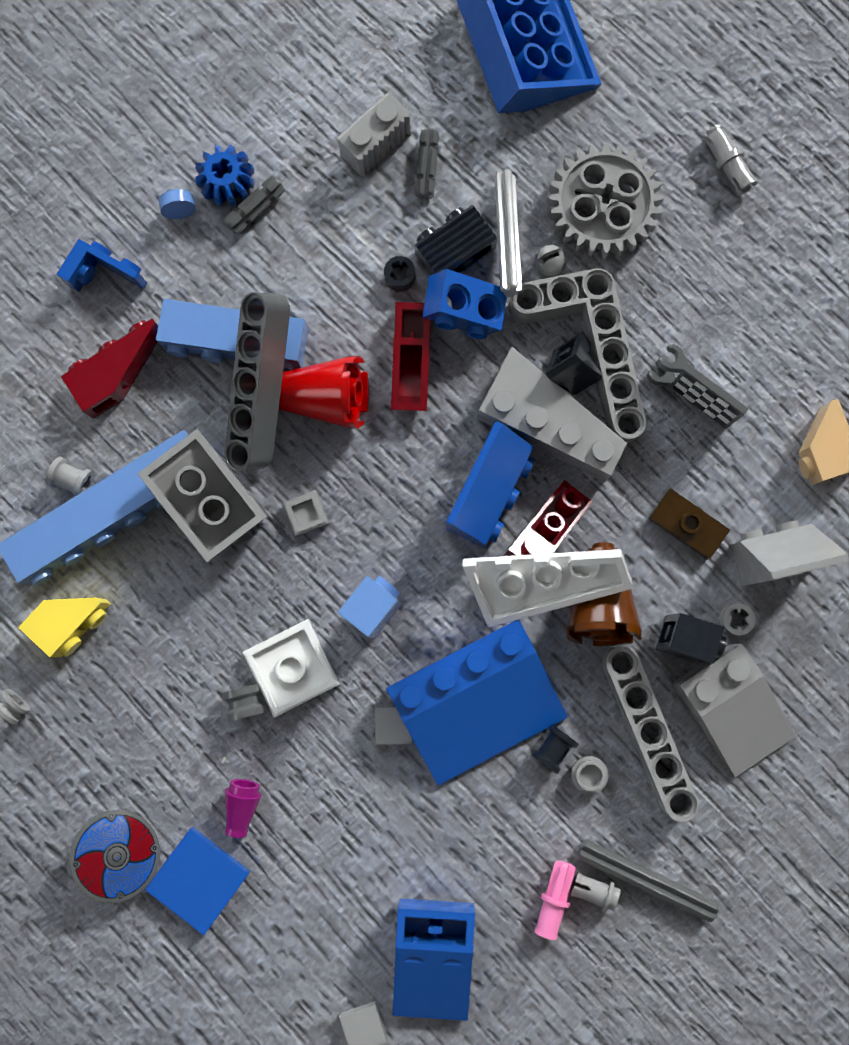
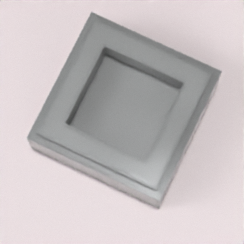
M316 490L282 503L295 537L329 525Z
M375 707L376 745L413 743V739L396 707Z
M376 1001L340 1013L339 1018L348 1045H380L387 1042V1034Z

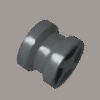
M258 684L222 693L223 700L229 706L227 714L229 722L265 712L263 705L257 699L259 692Z

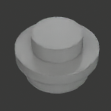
M584 756L573 764L571 779L575 787L581 792L594 794L606 786L608 769L599 758Z

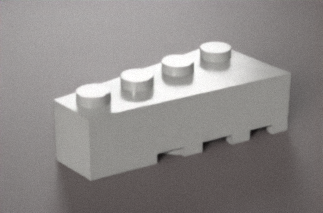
M513 347L509 350L478 413L479 420L491 426L494 425L495 421L502 423L533 447L604 482L612 475L627 445L621 437L560 386L549 380L547 375Z

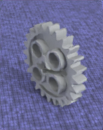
M604 142L601 152H597L594 145L590 144L586 156L581 150L577 149L574 156L575 162L566 157L563 163L564 170L557 168L554 176L557 181H552L549 191L553 194L548 197L547 205L554 207L550 210L549 218L560 219L556 223L554 230L555 232L566 230L563 242L567 243L574 238L577 241L575 251H579L585 245L588 246L589 257L594 254L595 249L601 250L603 258L607 257L609 249H613L617 257H620L623 252V245L632 252L637 245L636 240L645 243L648 237L646 231H654L657 225L654 220L659 219L662 210L657 206H660L664 199V196L655 193L660 190L662 183L658 181L651 182L656 169L644 170L647 162L646 158L638 162L633 160L636 150H631L625 156L622 154V144L617 146L615 152H610L607 142ZM589 175L595 176L600 180V183L590 184L584 177ZM627 184L634 189V192L625 193L619 188V185ZM579 191L581 195L577 196L575 192ZM602 197L608 198V204L602 203ZM586 208L592 215L590 217H581L575 210ZM614 216L620 217L625 221L626 225L616 226L610 221V218Z

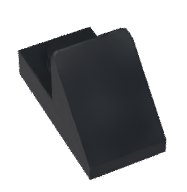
M583 331L554 349L545 373L549 380L572 395L582 392L603 378L602 373L588 355L591 342Z

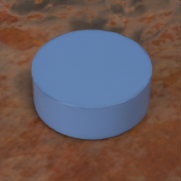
M173 189L166 191L158 200L161 215L168 219L186 218L196 210L193 194L187 190Z

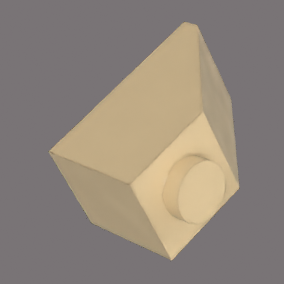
M839 399L832 400L819 408L799 451L800 471L805 479H809L811 486L849 474V425Z

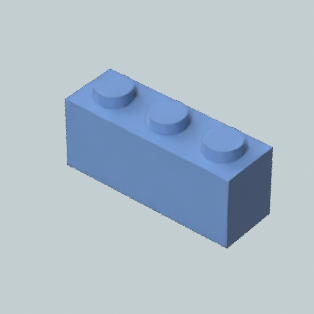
M380 575L375 581L366 576L337 613L367 637L376 638L402 605L396 599L400 593Z

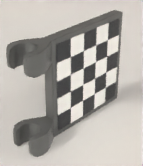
M670 344L666 348L668 352L675 356V362L669 363L663 357H659L655 363L664 371V376L657 377L651 371L647 374V380L650 383L669 386L725 429L749 410V408L689 365L682 349L675 344ZM674 372L680 373V374H679L677 377H675Z

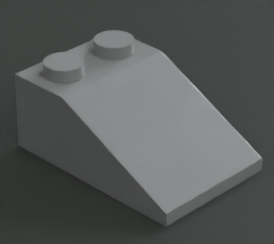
M198 429L194 430L138 473V476L206 562L214 559L268 517Z
M797 520L776 525L777 532L764 535L762 529L740 534L742 541L731 544L742 586L849 562L848 553L814 525L809 524L799 527Z
M742 644L728 645L725 647L721 658L715 659L714 664L701 663L671 683L733 777H737L796 737L764 675Z

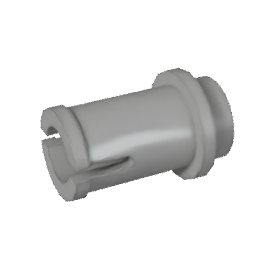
M577 872L574 883L587 887L588 890L572 886L570 896L601 906L603 912H606L607 909L614 911L620 896V889L614 887V882L610 881L609 884Z

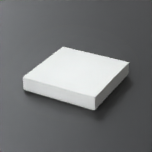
M309 619L242 652L274 718L340 685Z

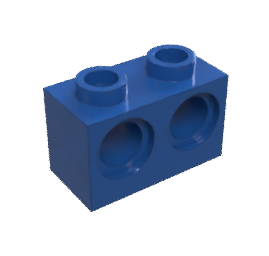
M444 269L429 276L422 318L434 321L435 326L441 329L454 330L457 328L466 331V336L486 339L487 335L502 331L507 296L501 292L500 286ZM447 296L451 300L452 308L449 306L447 302ZM478 307L481 309L482 317L479 314Z

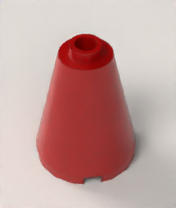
M348 356L283 372L279 410L351 429H359L365 422L358 421L360 413L367 412L369 406L368 373L360 371L358 364L365 363L363 358L360 356Z

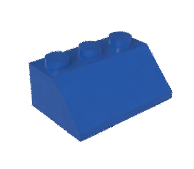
M495 421L446 521V530L483 548L486 547L488 540L495 543L504 526V523L498 521L504 508L511 511L520 491L514 489L519 476L527 478L536 460L530 457L533 446L502 423Z

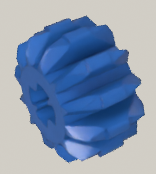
M216 144L214 154L211 155L203 151L202 157L205 162L195 163V169L199 174L195 177V182L198 188L202 189L201 193L205 199L210 200L213 198L215 204L219 207L227 199L229 204L234 207L236 197L239 196L242 199H246L248 195L245 189L254 188L255 183L251 176L254 175L255 170L253 165L248 163L249 159L245 152L237 153L235 147L231 144L225 152H222L221 147Z

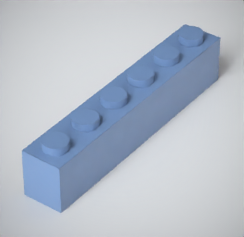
M182 430L0 543V554L17 583L33 584V586L45 583L53 577L52 571L62 565L68 567L84 558V551L94 545L98 548L111 542L115 538V532L125 526L132 528L146 519L145 514L155 507L158 509L164 508L138 476V473L189 434Z

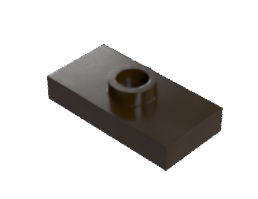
M671 488L668 489L648 518L706 560L711 559L730 531L729 528Z

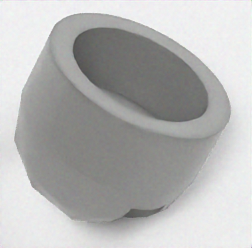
M555 245L543 247L538 252L536 258V267L539 272L546 276L558 274L565 262L563 251ZM552 254L557 255L556 257L546 261L545 263L542 260L543 258L548 257Z

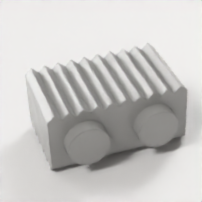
M387 92L336 138L340 156L360 177H366V172H371V168H376V163H381V159H386V154H391V150H396V145H401V140H406V136H411L410 112L390 92Z

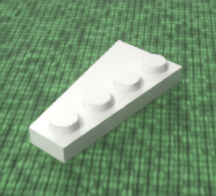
M621 549L463 559L462 565L488 627L633 589L632 580Z

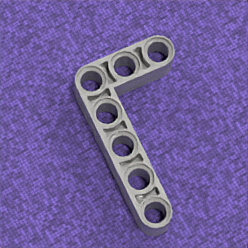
M594 268L522 283L521 293L511 296L510 314L517 322L529 324L582 313L586 335L591 342L589 349L592 360L603 375V378L597 384L606 425L621 437L627 445L633 443L644 432L646 418L612 275L602 268ZM598 284L603 288L604 294L594 295L588 290L587 286ZM564 291L569 295L570 300L567 302L556 301L552 293ZM521 298H530L536 306L532 309H523L518 305L517 301ZM598 317L607 318L611 322L612 328L608 330L599 328L595 323V319ZM603 352H615L620 359V363H607L603 358ZM610 386H623L627 391V398L618 399L614 397ZM620 419L631 420L635 426V432L633 434L623 433L618 426V421Z

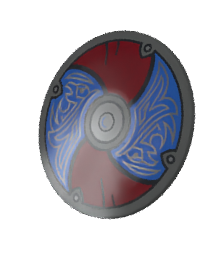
M112 810L101 813L83 825L73 840L69 854V867L72 878L77 887L86 896L96 901L117 903L128 900L139 894L154 877L160 858L159 841L152 826L138 814L125 810Z

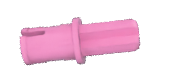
M557 860L554 863L546 893L541 894V899L544 901L534 933L550 940H557L564 910L570 907V902L567 900L576 868L568 862Z

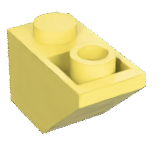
M96 597L43 600L18 628L47 656L62 657L64 655L67 657L82 643L79 638L89 628L91 630L96 628L106 618L107 613L105 610L111 603L107 599Z

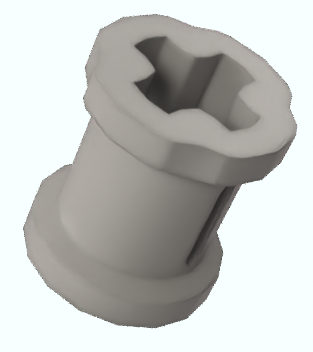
M60 456L50 465L45 483L52 488L56 486L73 493V497L92 486L94 471L78 469L68 464L67 459Z

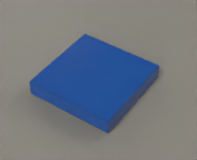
M191 827L145 890L197 931L205 935L251 871L197 829Z

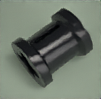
M552 724L549 728L551 733L539 750H534L531 755L558 774L561 770L559 767L571 748H577L579 743Z

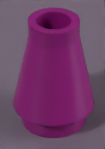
M233 779L230 781L229 787L225 789L226 835L234 838H244L247 836L249 825L262 796L259 792L260 785L246 779Z

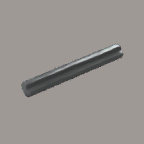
M584 840L579 848L578 858L581 861L708 922L714 921L719 910V905L714 900L589 840Z

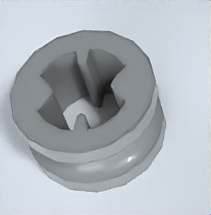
M731 604L725 607L719 616V625L725 627L723 632L729 636L746 635L755 626V614L746 604ZM734 610V614L740 612L744 614L745 617L742 619L743 629L740 630V626L734 628L730 626L729 623L732 621L730 612Z
M4 689L0 699V716L11 724H18L21 720L20 715L27 714L30 711V707L17 693L10 689Z

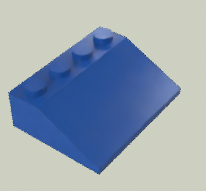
M457 0L498 113L532 110L597 89L602 84L570 0Z
M519 619L386 688L438 786L549 728L552 724L554 725L568 718L538 654Z

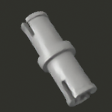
M717 124L706 131L707 134H703L702 139L707 143L717 159L716 167L720 172H725L738 196L749 192L754 188L753 186L757 185L758 181L753 177L743 161L744 154L742 150L735 148L722 124Z

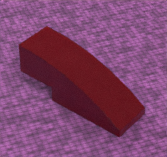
M395 303L391 410L427 411L431 320L422 318L425 303Z

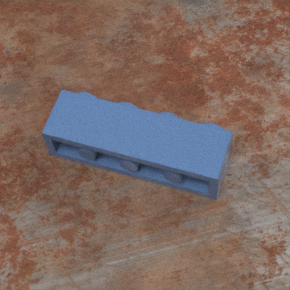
M163 299L156 341L166 350L167 354L175 357H187V354L191 353L201 355V359L219 363L222 362V358L235 360L240 310ZM289 318L283 372L292 370V368L298 369L303 367L309 331L305 319Z

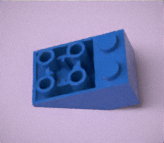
M399 899L392 1016L468 1021L475 925L474 903Z

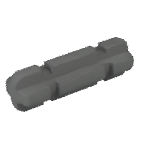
M423 129L420 132L415 195L421 199H431L434 196L439 133L434 129Z
M270 176L261 184L263 187L261 190L257 188L237 206L239 209L237 212L233 210L225 217L226 225L235 234H240L248 226L246 224L248 220L253 222L272 204L270 201L272 198L276 200L284 193L283 185L274 176Z

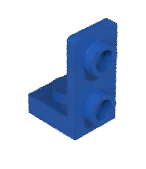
M81 239L77 240L56 274L69 287L80 292L82 287L87 285L94 277L95 266L98 263L143 289L147 285L146 280L140 274L142 269L126 258H123L120 262L111 257L112 252L100 243L93 241L90 245Z

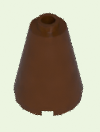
M599 542L593 544L592 548L586 551L618 549L614 548L612 543ZM631 589L572 605L567 626V638L569 641L582 644L583 637L593 640V646H619L632 644L633 636L638 640L642 639V629Z

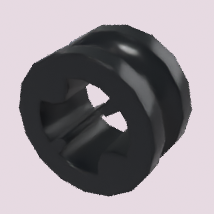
M395 256L386 262L384 277L387 286L394 291L403 292L414 285L416 279L415 266L409 258ZM400 267L402 271L403 267L406 268V279L400 281L399 277H397V280H394L393 269Z

